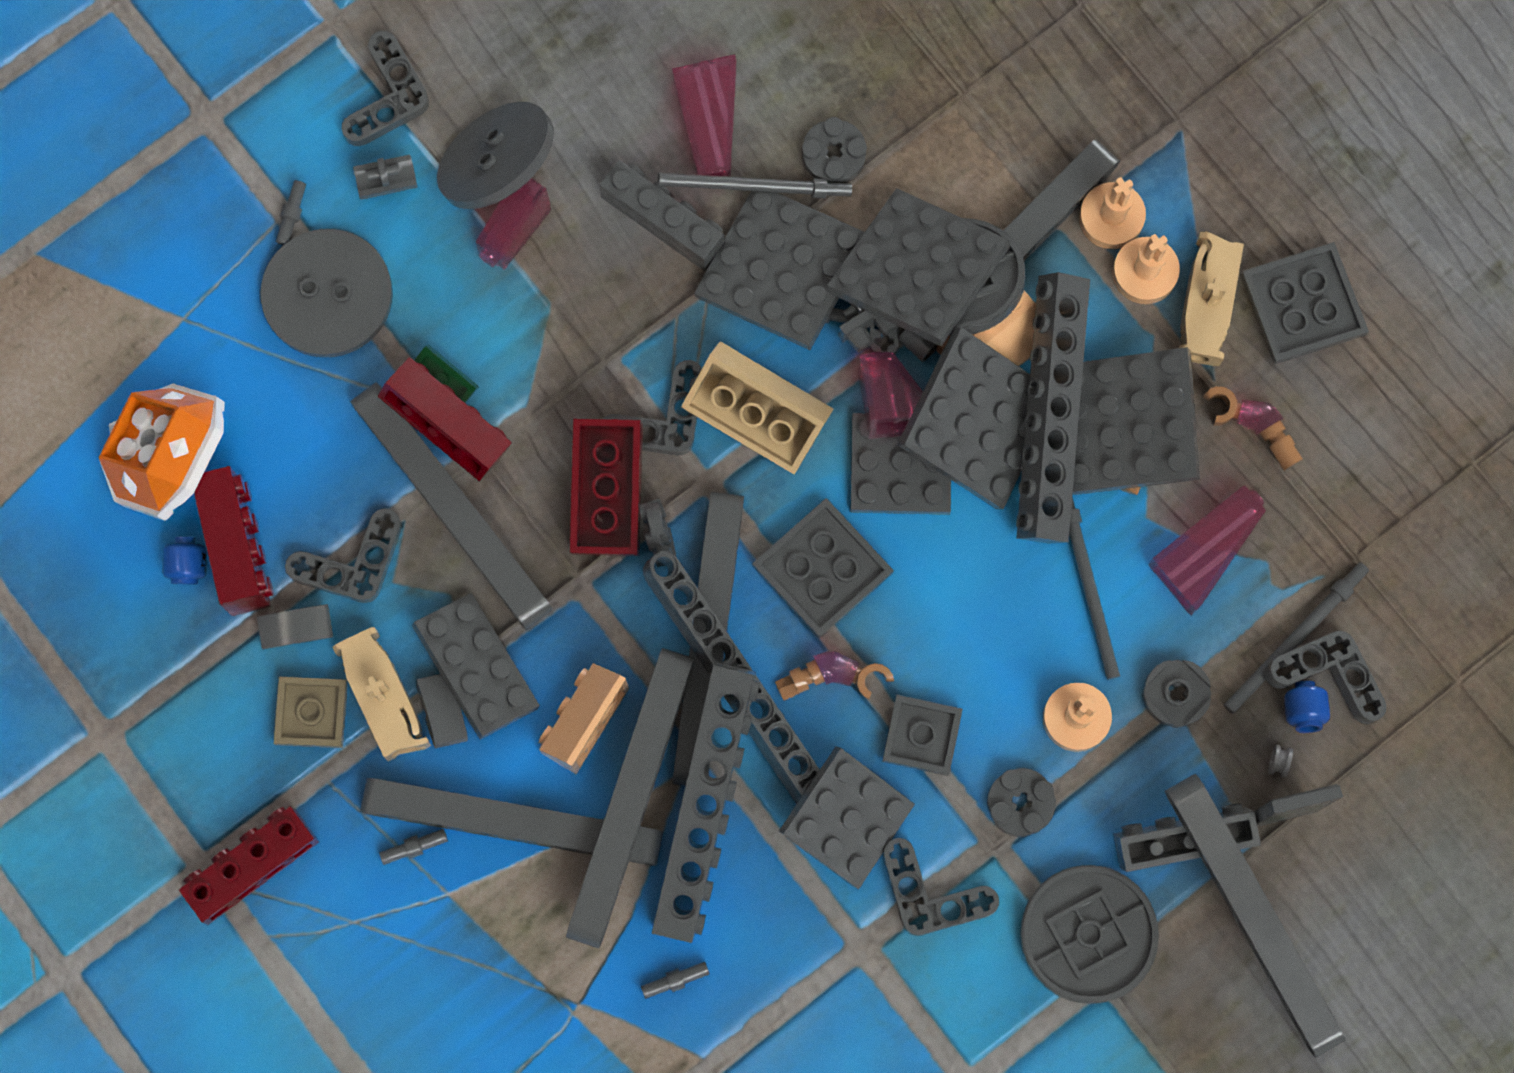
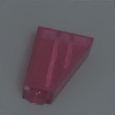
M531 178L515 193L500 201L476 240V245L480 252L478 256L491 267L497 264L504 270L507 268L550 213L551 206L547 189Z
M893 352L861 354L858 375L869 439L902 436L923 391Z

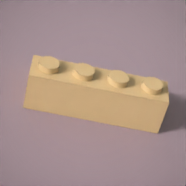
M721 341L709 355L681 408L794 475L834 410L832 407Z

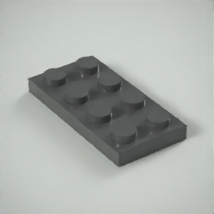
M472 593L413 623L412 627L480 740L539 708V703Z

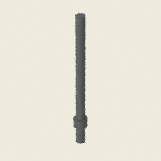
M658 173V186L811 194L812 198L824 199L826 195L847 197L852 195V184L827 182V179L813 178L812 181Z
M1072 497L1069 538L1107 680L1120 677L1080 527V523L1083 521L1080 510L1075 508Z
M1359 562L1343 580L1338 579L1330 588L1331 593L1229 698L1224 707L1234 714L1265 682V668L1267 664L1278 656L1296 649L1341 601L1345 602L1354 593L1353 588L1364 578L1369 569Z

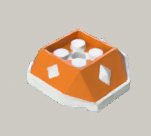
M170 384L156 390L131 392L118 420L109 424L110 435L98 457L114 502L131 510L166 521L174 513L173 510L182 505L194 493L224 433L222 412L225 409V402L216 396L176 384Z

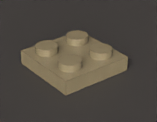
M279 677L273 744L280 746L343 748L348 681L344 679Z

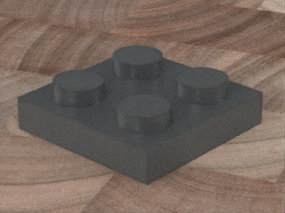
M896 695L882 762L949 776L963 709Z

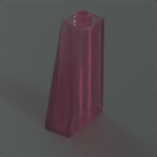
M735 54L672 68L673 82L696 175L731 177L737 78Z
M1245 485L1153 557L1148 564L1190 616L1201 607L1266 511L1263 507L1264 501L1260 495L1253 489L1249 491Z

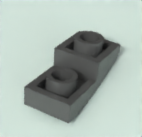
M328 604L257 616L262 649L333 637Z
M441 674L417 679L416 688L426 713L425 722L435 749L468 741L461 708Z

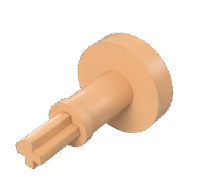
M1120 177L1115 182L1100 184L1094 187L1084 198L1079 213V223L1084 235L1093 244L1105 249H1119L1139 236L1145 223L1146 209L1140 195L1132 189L1133 183L1130 179L1124 182L1122 177Z
M1154 234L1151 237L1133 239L1126 243L1118 252L1113 264V280L1118 291L1128 300L1139 304H1153L1165 299L1174 289L1179 278L1180 265L1176 253L1167 244L1168 240L1164 235L1160 238Z
M1070 683L1058 688L1048 699L1043 711V724L1049 738L1057 746L1073 752H1082L1097 746L1108 734L1112 723V711L1107 698L1097 688L1085 683Z

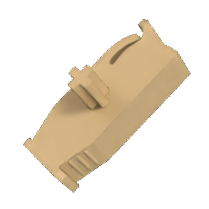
M1200 232L1196 239V245L1200 246L1190 270L1180 325L1182 343L1178 348L1188 347L1191 350V362L1220 366L1224 359V353L1219 350L1225 341L1227 330L1230 326L1244 244L1229 242L1209 232ZM1205 253H1207L1206 260L1202 267L1203 257Z
M371 627L335 644L332 648L338 657L342 656L344 672L346 673L349 685L383 757L389 762L400 754L425 750L431 744L427 737L418 739L422 737V728L418 715L394 664L389 659V655L376 641L380 637L375 627ZM404 713H407L409 721L411 723V728L404 716Z

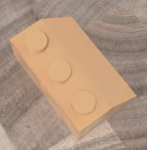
M1024 290L1018 305L1007 318L988 330L972 335L1017 366H1020L1030 358L1033 346V320L1036 303ZM948 336V338L942 346H937L936 351L940 355L942 354L950 336Z
M594 663L589 670L583 668L574 683L578 687L571 699L565 697L556 712L560 716L554 727L547 726L538 742L542 744L539 750L544 756L576 775L629 690L625 677Z

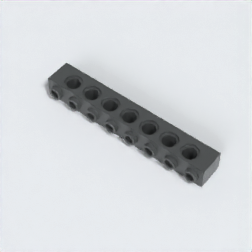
M1060 272L1038 276V284L1036 286L1037 299L1033 320V346L1030 353V381L1027 387V415L1024 422L1025 440L1022 451V476L1019 485V511L1016 518V539L1047 544L1069 542L1090 279Z
M717 662L713 665L652 934L689 943L693 942L695 934L702 935L706 915L700 914L703 901H710L714 884L713 881L708 880L711 867L717 869L721 854V848L716 847L718 834L725 835L729 815L723 814L726 801H733L737 782L731 781L734 767L740 769L745 748L739 747L742 734L748 735L752 721V715L746 714L749 700L756 702L760 681L754 680L755 671ZM726 694L735 695L740 702L739 709L734 712L725 710L721 704L722 697ZM717 728L728 729L732 735L731 743L727 745L718 744L713 736L714 730ZM711 761L719 762L724 768V775L720 778L710 777L706 772V764ZM702 795L712 796L717 804L716 809L713 811L702 810L698 804V798ZM696 828L704 829L709 836V841L702 845L696 844L691 839V831ZM686 862L697 863L700 866L701 875L695 878L688 877L683 871V864ZM680 895L690 897L693 901V908L687 911L679 909L675 903V898Z

